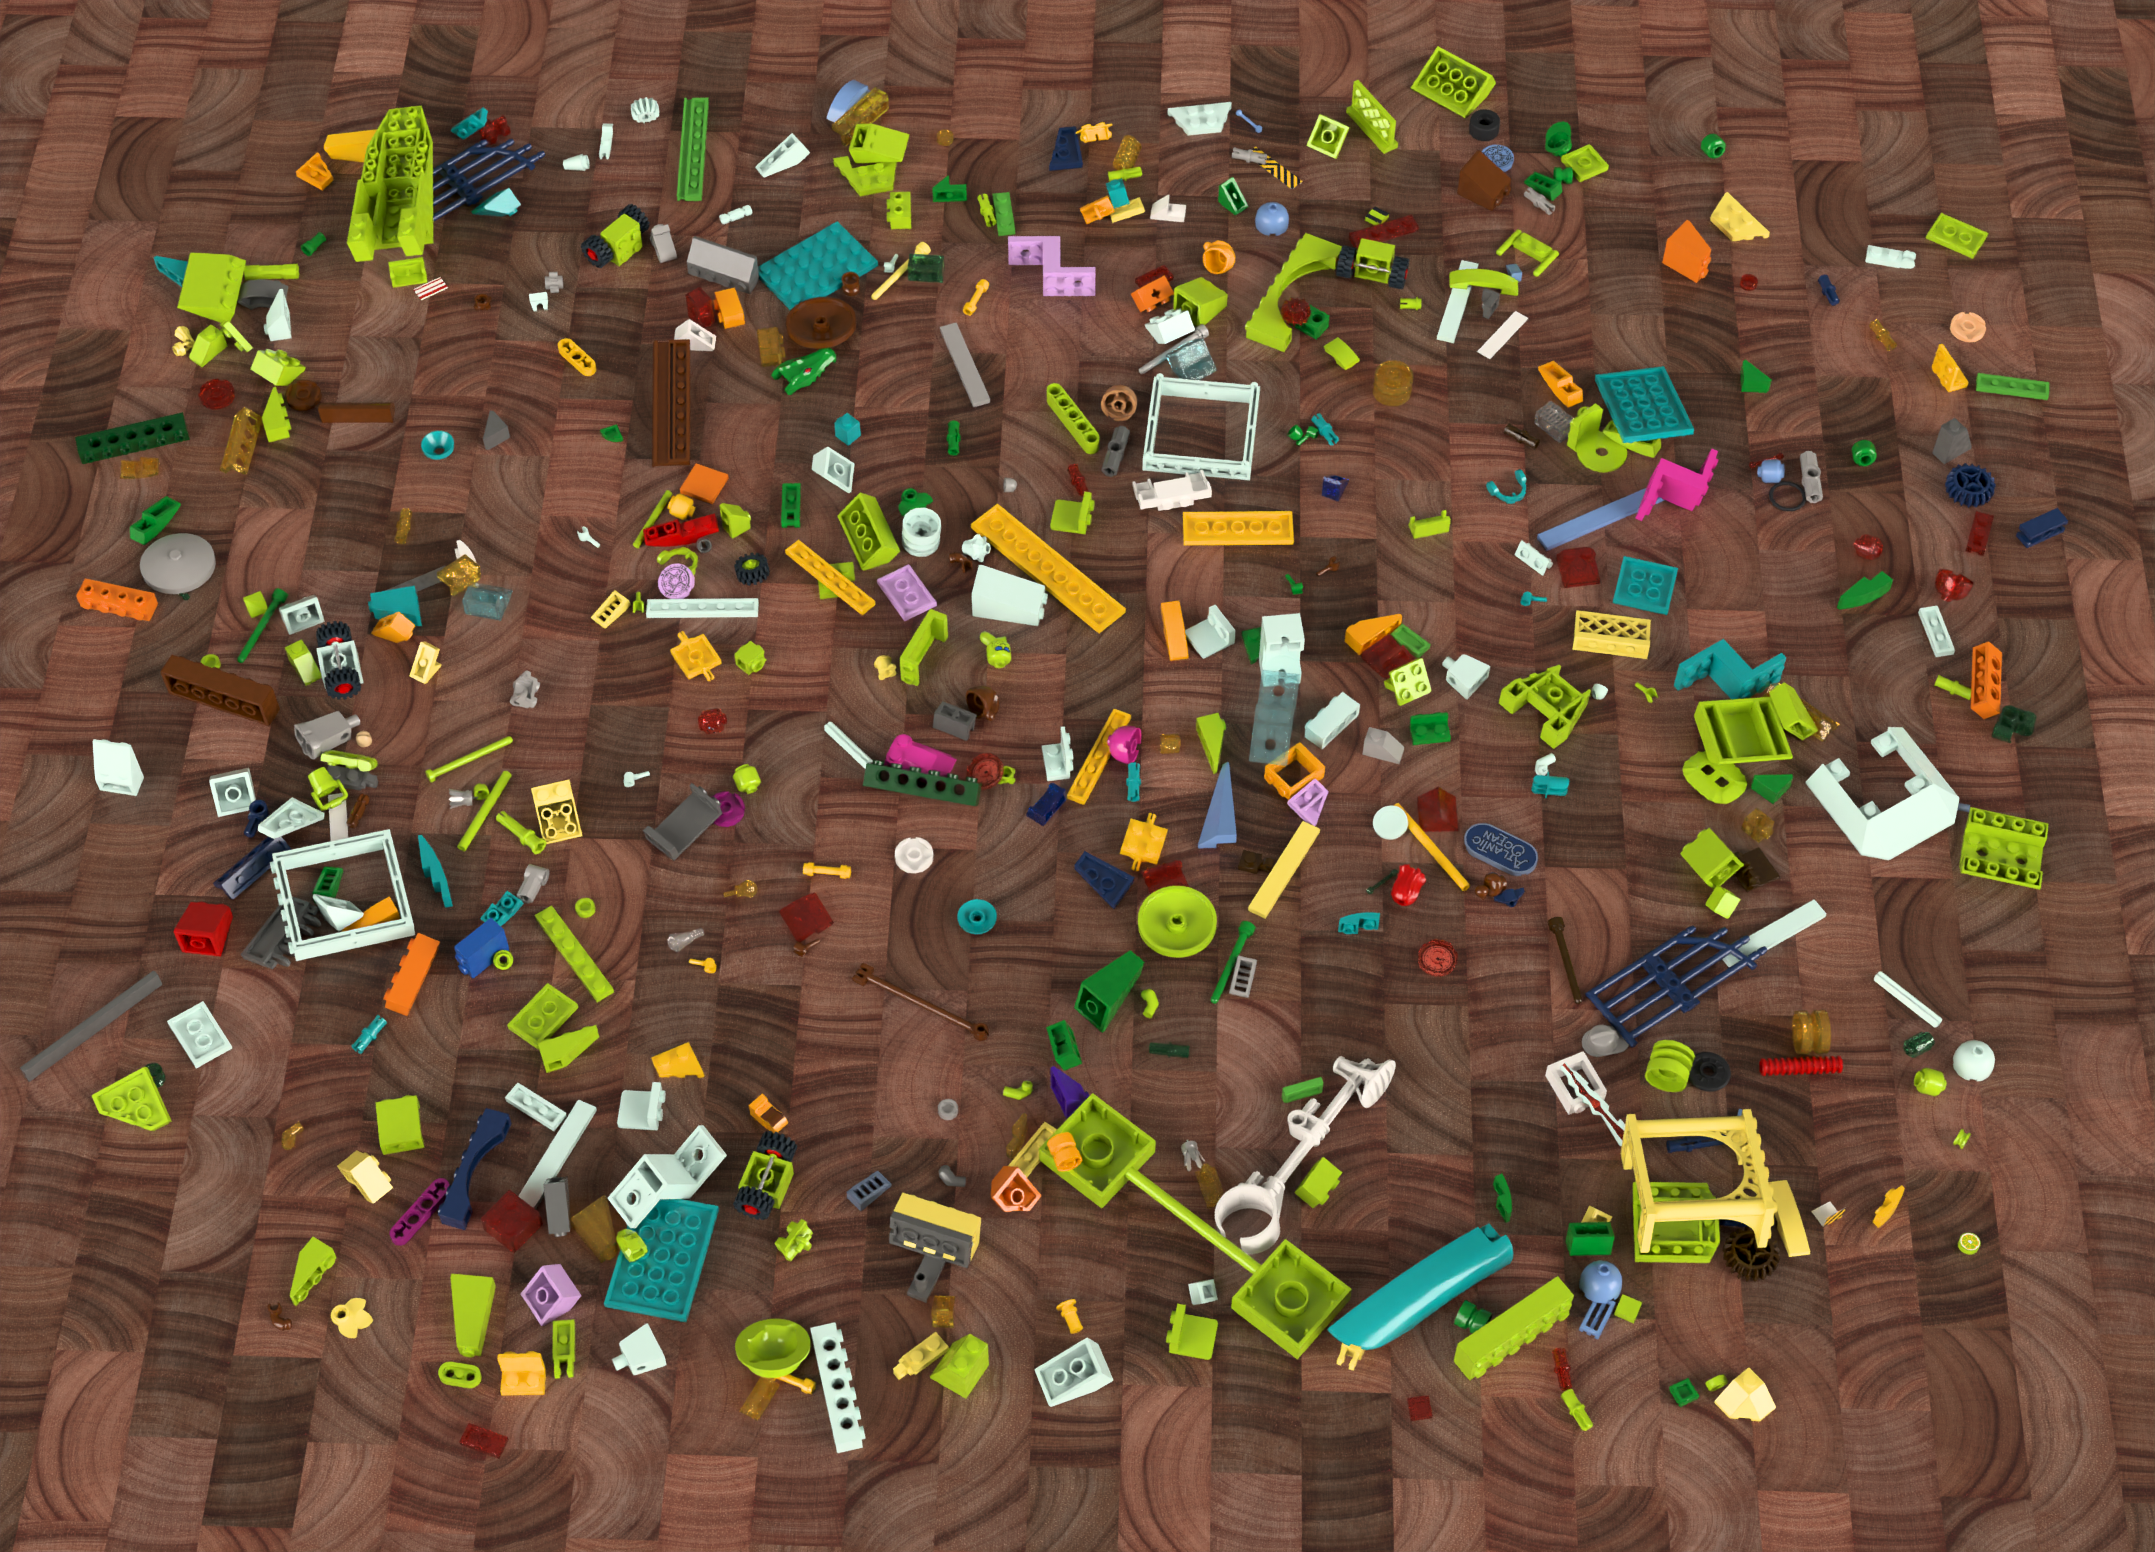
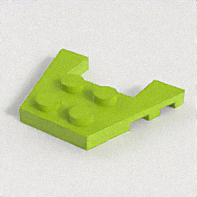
M848 156L833 158L834 165L849 180V184L859 196L893 190L897 162L876 163L852 168Z

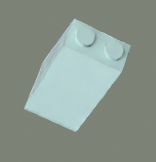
M979 565L972 591V615L1038 626L1039 620L1044 617V608L1042 607L1043 604H1047L1048 594L1045 593L1044 585Z

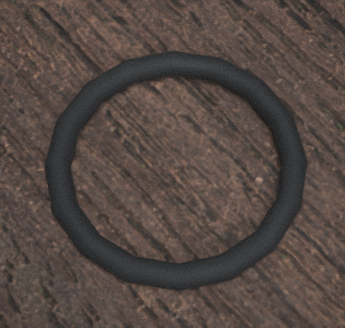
M1782 481L1771 487L1769 499L1780 510L1796 511L1805 505L1806 495L1803 488L1798 484ZM1782 485L1793 486L1801 492L1803 500L1798 506L1793 508L1780 506L1773 499L1774 490Z

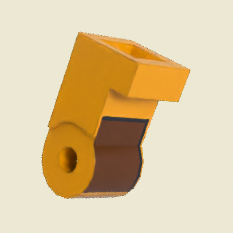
M763 1094L749 1105L750 1115L773 1133L779 1132L788 1124L785 1116L770 1104L768 1098Z

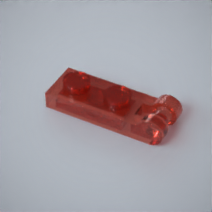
M1975 512L1965 552L1971 553L1972 551L1980 556H1984L1994 518L1993 515Z

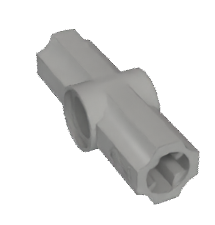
M1806 451L1800 454L1803 476L1801 483L1805 488L1806 500L1810 503H1817L1823 498L1820 481L1821 470L1818 467L1816 454L1812 451Z

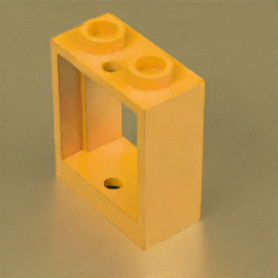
M1299 742L1267 764L1264 777L1269 784H1272L1282 797L1289 800L1315 778L1318 781L1324 777L1325 766ZM1297 760L1310 774L1290 787L1277 773Z

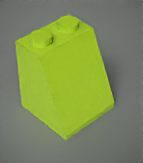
M1200 277L1174 288V310L1188 311L1195 327L1200 324L1206 325L1227 307L1228 294L1214 286L1210 281Z
M1708 828L1707 830H1702L1698 834V838L1692 843L1686 844L1680 854L1703 881L1714 890L1717 885L1721 886L1744 864L1714 831Z
M971 1334L953 1342L930 1378L966 1399L989 1366L988 1344Z

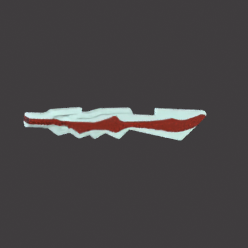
M1565 1062L1560 1066V1069L1567 1076L1568 1084L1575 1089L1576 1095L1582 1098V1103L1590 1106L1593 1115L1602 1116L1619 1146H1622L1625 1129L1624 1122L1621 1119L1617 1121L1608 1111L1609 1105L1588 1087L1587 1084L1589 1083L1578 1072L1573 1071Z

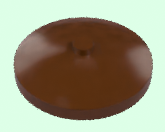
M817 297L805 300L794 306L786 317V329L789 337L801 346L814 349L839 345L851 337L856 328V315L852 307L842 300L831 297Z

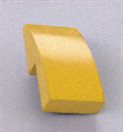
M1902 1185L1896 1190L1895 1188L1890 1189L1885 1194L1886 1198L1883 1205L1875 1211L1876 1216L1873 1223L1878 1228L1896 1210L1905 1189Z

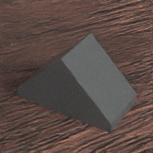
M494 411L489 412L483 436L486 450H490L510 438L508 426Z

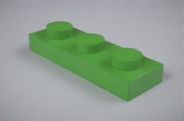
M1009 192L992 194L998 236L1014 235L1015 225Z

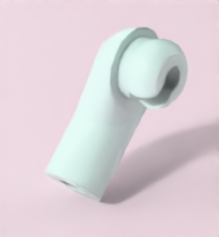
M1552 753L1536 761L1535 772L1537 775L1545 776L1548 772L1547 766L1556 761Z

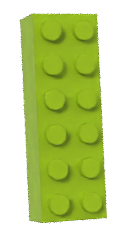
M1558 1276L1459 1342L1454 1357L1455 1364L1469 1381L1474 1377L1480 1378L1490 1366L1495 1367L1499 1365L1505 1356L1515 1354L1521 1345L1531 1343L1537 1337V1334L1550 1330L1553 1323L1558 1320L1560 1322L1565 1320L1570 1314L1569 1311L1574 1297L1573 1293Z

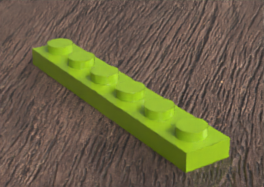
M551 905L535 915L537 922L596 1002L614 993L613 987Z

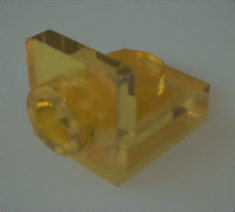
M1178 733L1159 735L1161 754L1180 752L1181 739Z

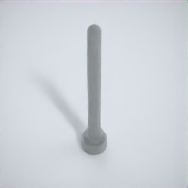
M1200 324L1195 328L1193 334L1139 368V373H1146L1196 339L1203 340L1209 336L1208 329L1205 325Z

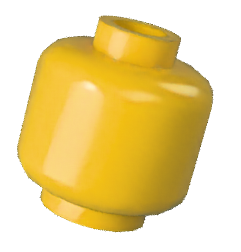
M682 494L672 496L667 507L670 509L669 513L672 516L681 520H686L688 516L692 517L696 509L693 506V499Z

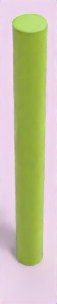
M666 490L643 529L654 525L672 496L671 491ZM643 529L633 543L635 548H639L644 541Z

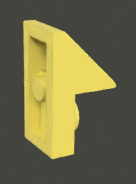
M425 641L421 642L409 676L426 684L442 665L436 662L440 649Z

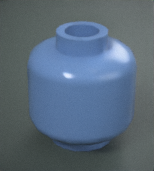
M1778 459L1764 460L1761 466H1758V477H1761L1764 483H1779L1785 476L1784 464H1781V461Z

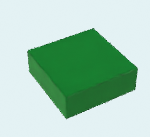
M1689 1378L1669 1387V1391L1679 1407L1699 1398V1394Z

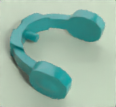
M1521 469L1515 471V477L1521 485L1522 491L1519 495H1516L1515 492L1512 493L1513 497L1501 494L1493 481L1487 482L1486 487L1491 496H1496L1507 504H1513L1525 497L1526 476Z

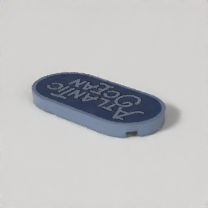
M1475 824L1465 833L1464 844L1470 855L1510 875H1527L1533 872L1537 866L1538 854L1530 843L1491 824Z

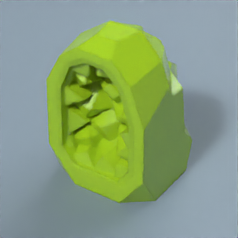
M623 1229L617 1233V1244L629 1262L638 1260L648 1252L647 1246L635 1231Z

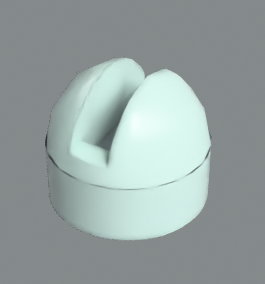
M1594 684L1591 694L1594 699L1601 700L1606 696L1608 689L1603 685Z

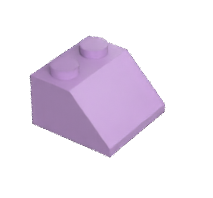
M561 1264L542 1266L521 1292V1296L541 1326H545L571 1310L581 1297V1294Z

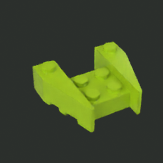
M1560 665L1547 668L1545 672L1539 674H1530L1529 677L1524 679H1515L1502 689L1499 704L1511 714H1514L1528 702L1544 714L1549 720L1543 724L1540 738L1553 749L1568 738L1586 708L1591 690L1588 689L1581 694L1560 677Z

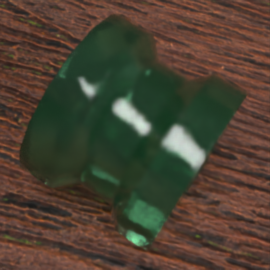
M158 1063L147 1064L145 1067H148L151 1076H156L153 1078L156 1087H161L166 1081L161 1065Z

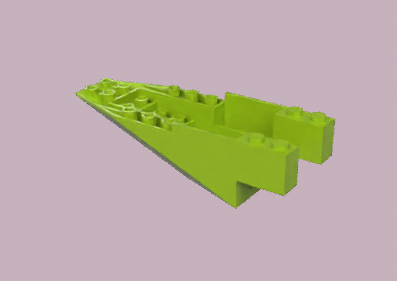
M422 105L389 109L366 148L362 177L357 182L347 244L356 262L373 260L374 250L402 247L406 256L423 255L424 244H433V141Z

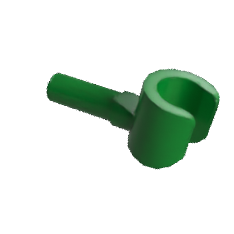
M1310 426L1306 434L1296 444L1298 446L1301 445L1309 437L1316 439L1319 435V429Z
M1286 574L1285 577L1291 585L1292 593L1302 594V582L1295 583L1291 576Z

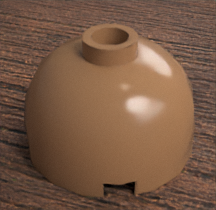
M1125 385L1109 387L1101 401V408L1107 417L1114 418L1115 421L1130 419L1137 407V397L1134 391Z

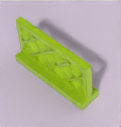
M1359 80L1354 81L1352 105L1347 107L1346 113L1384 154L1398 148V142L1394 139L1396 120Z

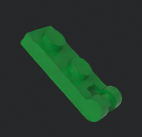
M783 483L782 528H788V526L800 528L801 483ZM794 516V519H788V517Z

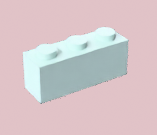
M1343 692L1339 696L1333 697L1326 708H1322L1313 720L1310 719L1306 723L1305 738L1322 750L1359 715L1360 704Z

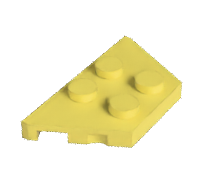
M1728 192L1724 194L1710 218V221L1731 241L1752 240L1754 236L1769 237L1770 232Z

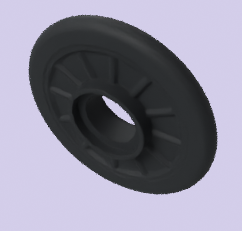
M1700 1052L1695 1054L1688 1079L1700 1090L1708 1092L1718 1091L1728 1084L1731 1070L1727 1061L1720 1055L1712 1052ZM1710 1068L1714 1074L1706 1075L1703 1069Z

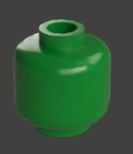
M1709 134L1701 142V150L1709 158L1716 159L1725 152L1726 143L1717 134Z
M1860 440L1852 447L1853 460L1857 465L1864 467L1875 462L1877 453L1871 441Z

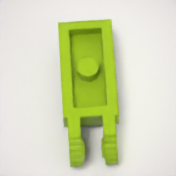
M328 750L321 754V761L327 762L328 765L337 766L341 764L349 769L358 767L363 772L371 771L378 764L375 758L335 750Z
M574 1319L553 1321L555 1379L560 1378V1363L568 1362V1377H574Z

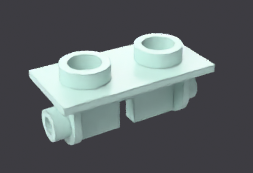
M1521 540L1515 556L1543 576L1546 568L1550 569L1552 567V560L1540 554L1539 551L1530 546V543H1525Z

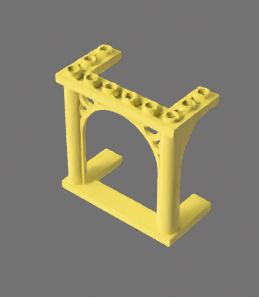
M1743 1109L1741 1116L1636 1120L1635 1114H1627L1620 1154L1623 1169H1632L1633 1166L1642 1209L1637 1234L1641 1253H1648L1650 1250L1654 1222L1735 1220L1753 1229L1758 1248L1767 1246L1768 1239H1771V1226H1774L1773 1214L1777 1212L1776 1200L1772 1199L1773 1186L1772 1183L1768 1182L1769 1170L1768 1167L1764 1166L1765 1153L1764 1150L1760 1149L1761 1137L1756 1132L1757 1120L1752 1116L1751 1109ZM1706 1136L1717 1139L1736 1152L1738 1165H1743L1744 1168L1743 1180L1735 1191L1717 1199L1654 1202L1640 1138ZM1752 1179L1753 1184L1749 1183L1748 1180ZM1751 1189L1757 1194V1196H1748L1744 1193L1743 1190Z

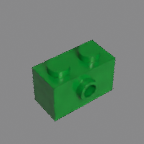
M1569 1223L1566 1236L1569 1255H1611L1615 1237L1611 1223Z

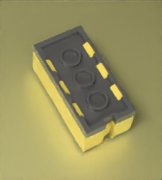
M902 1193L890 1217V1228L892 1229L889 1234V1243L968 1268L979 1245L981 1217L956 1210L952 1207H946L933 1201H927L915 1195Z

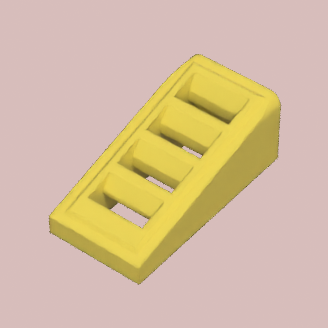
M614 590L593 614L591 619L606 629L631 606V603L627 598ZM608 611L611 615L608 616L605 612ZM601 615L606 618L605 622L599 618Z

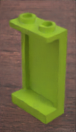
M930 609L900 657L901 680L905 683L915 686L919 685L918 665L934 639L942 642L947 640L948 625L946 614Z

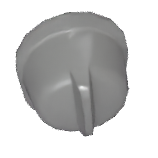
M1603 1024L1594 1026L1582 1038V1047L1585 1052L1595 1057L1624 1052L1629 1046L1613 1026Z

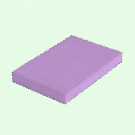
M909 564L877 579V584L904 621L937 606V602Z

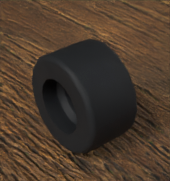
M1488 109L1475 111L1470 118L1469 133L1479 141L1493 140L1499 133V116Z

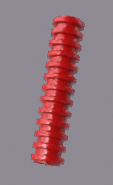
M1840 1055L1836 1057L1830 1056V1058L1828 1056L1823 1058L1821 1056L1817 1058L1815 1056L1811 1058L1807 1056L1804 1059L1803 1057L1798 1059L1796 1057H1792V1059L1790 1057L1786 1059L1781 1057L1779 1060L1778 1058H1773V1060L1771 1058H1767V1060L1761 1058L1759 1070L1762 1076H1766V1074L1768 1076H1772V1074L1784 1076L1785 1073L1787 1075H1791V1073L1793 1075L1798 1073L1800 1075L1804 1073L1809 1075L1810 1073L1816 1074L1817 1072L1818 1074L1823 1072L1825 1074H1829V1072L1831 1074L1835 1072L1840 1074L1843 1071V1060Z

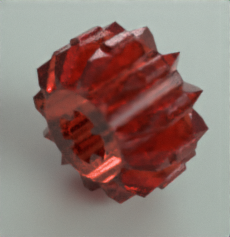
M1298 296L1296 299L1290 297L1289 301L1285 300L1281 307L1282 319L1287 324L1292 323L1293 326L1296 324L1301 326L1303 322L1307 323L1311 315L1309 303L1305 301V298L1300 300Z

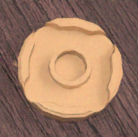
M1961 312L1955 315L1951 321L1950 330L1957 339L1964 342H1976L1984 336L1986 324L1979 315L1971 312L1969 314Z

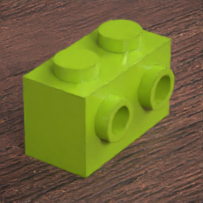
M890 192V199H887V210H890V212H887V222H890L891 229H911L910 192Z
M1322 1157L1313 1165L1294 1193L1312 1208L1318 1204L1323 1205L1329 1198L1327 1193L1330 1189L1333 1191L1340 1183L1338 1178L1342 1172Z

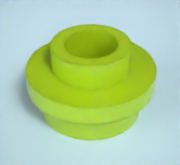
M499 950L493 957V963L498 969L506 970L513 964V955L507 950ZM505 956L507 961L501 962L499 960L500 957Z

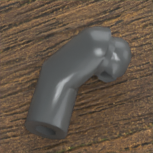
M948 1165L941 1166L938 1173L945 1185L966 1187V1177L955 1176Z

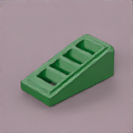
M1538 172L1532 173L1524 181V184L1551 201L1562 193L1561 182Z
M324 866L312 895L317 894L336 898L343 868Z

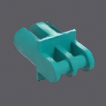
M1547 772V776H1534L1531 791L1535 794H1545V798H1547V795L1565 796L1567 795L1570 781L1567 777L1549 776V772Z

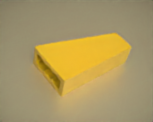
M377 129L328 135L324 143V150L331 159L364 162L366 148Z

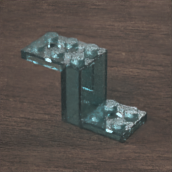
M1262 670L1259 699L1255 709L1250 747V762L1287 766L1300 674ZM1276 686L1284 688L1282 696L1274 695L1273 690ZM1269 739H1273L1276 742V747L1273 750L1265 748V742Z

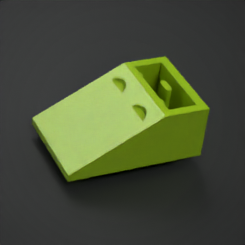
M872 123L856 124L849 152L855 163L902 162L909 134Z

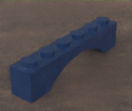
M485 1108L483 1115L479 1116L477 1121L478 1127L470 1136V1145L462 1154L460 1168H456L452 1186L449 1185L447 1188L445 1202L439 1206L438 1215L442 1224L466 1230L473 1214L469 1199V1187L473 1172L485 1154L505 1140L512 1124L509 1114Z

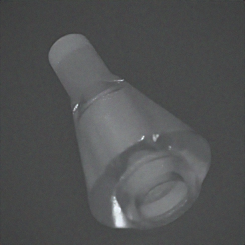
M699 928L692 932L670 934L668 945L671 950L679 952L691 943L693 939L703 936L704 931L702 928Z

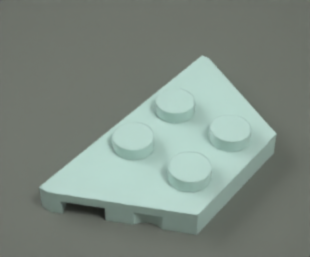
M1231 102L1168 108V115L1174 117L1176 124L1183 128V131L1188 136L1218 133L1222 131L1223 125L1226 122L1227 114L1231 110Z

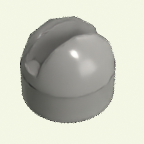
M1004 478V492H1013L1017 487V482L1012 478Z

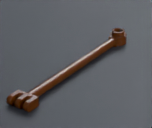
M865 963L860 965L861 969H858L856 971L857 975L852 977V980L861 986H865L867 981L969 1030L978 1041L986 1040L987 1036H989V1028L986 1024H973L873 975L874 967Z

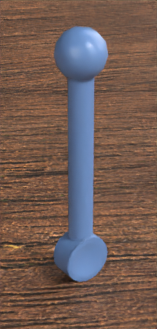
M1241 110L1236 111V115L1241 116L1249 124L1256 128V132H1262V126H1257L1255 123H1253L1249 118L1242 114Z

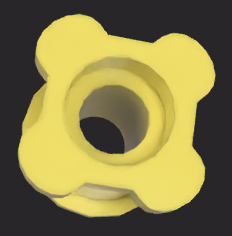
M881 655L874 662L875 668L880 673L878 676L880 680L897 674L895 671L897 667L891 663L892 659L890 656Z

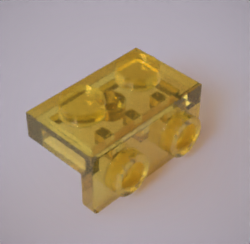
M465 554L438 571L437 578L450 587V594L455 596L481 579L480 565Z

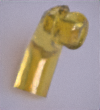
M299 1122L283 1132L281 1145L284 1149H292L295 1145L296 1135L304 1130Z

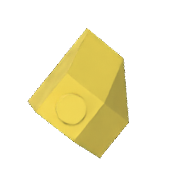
M1747 1368L1736 1377L1714 1402L1729 1418H1749L1751 1421H1761L1776 1408L1765 1383L1750 1368Z

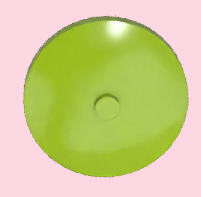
M1168 886L1150 894L1139 909L1138 930L1141 938L1148 947L1164 956L1180 958L1197 954L1210 944L1216 932L1217 915L1214 906L1205 895L1189 887Z

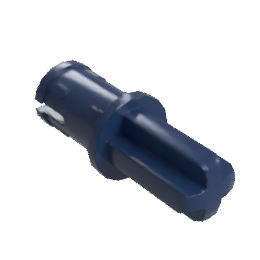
M1821 275L1818 283L1822 287L1823 295H1826L1832 306L1839 304L1840 300L1835 292V286L1831 284L1828 275Z

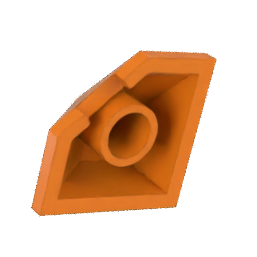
M1003 1166L991 1183V1198L1003 1212L1030 1211L1042 1196L1018 1167Z

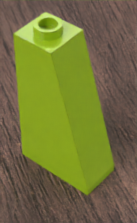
M451 1273L457 1348L459 1353L465 1357L481 1356L496 1289L493 1277Z

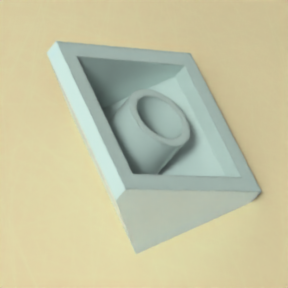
M317 894L313 895V899L324 919L338 932L364 915L350 901Z

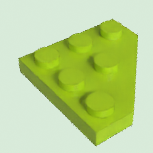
M143 1067L91 1095L99 1114L150 1131H156L172 1122L148 1067Z

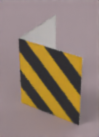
M1828 1202L1811 1212L1820 1224L1825 1227L1841 1218L1845 1208L1837 1211L1832 1203Z

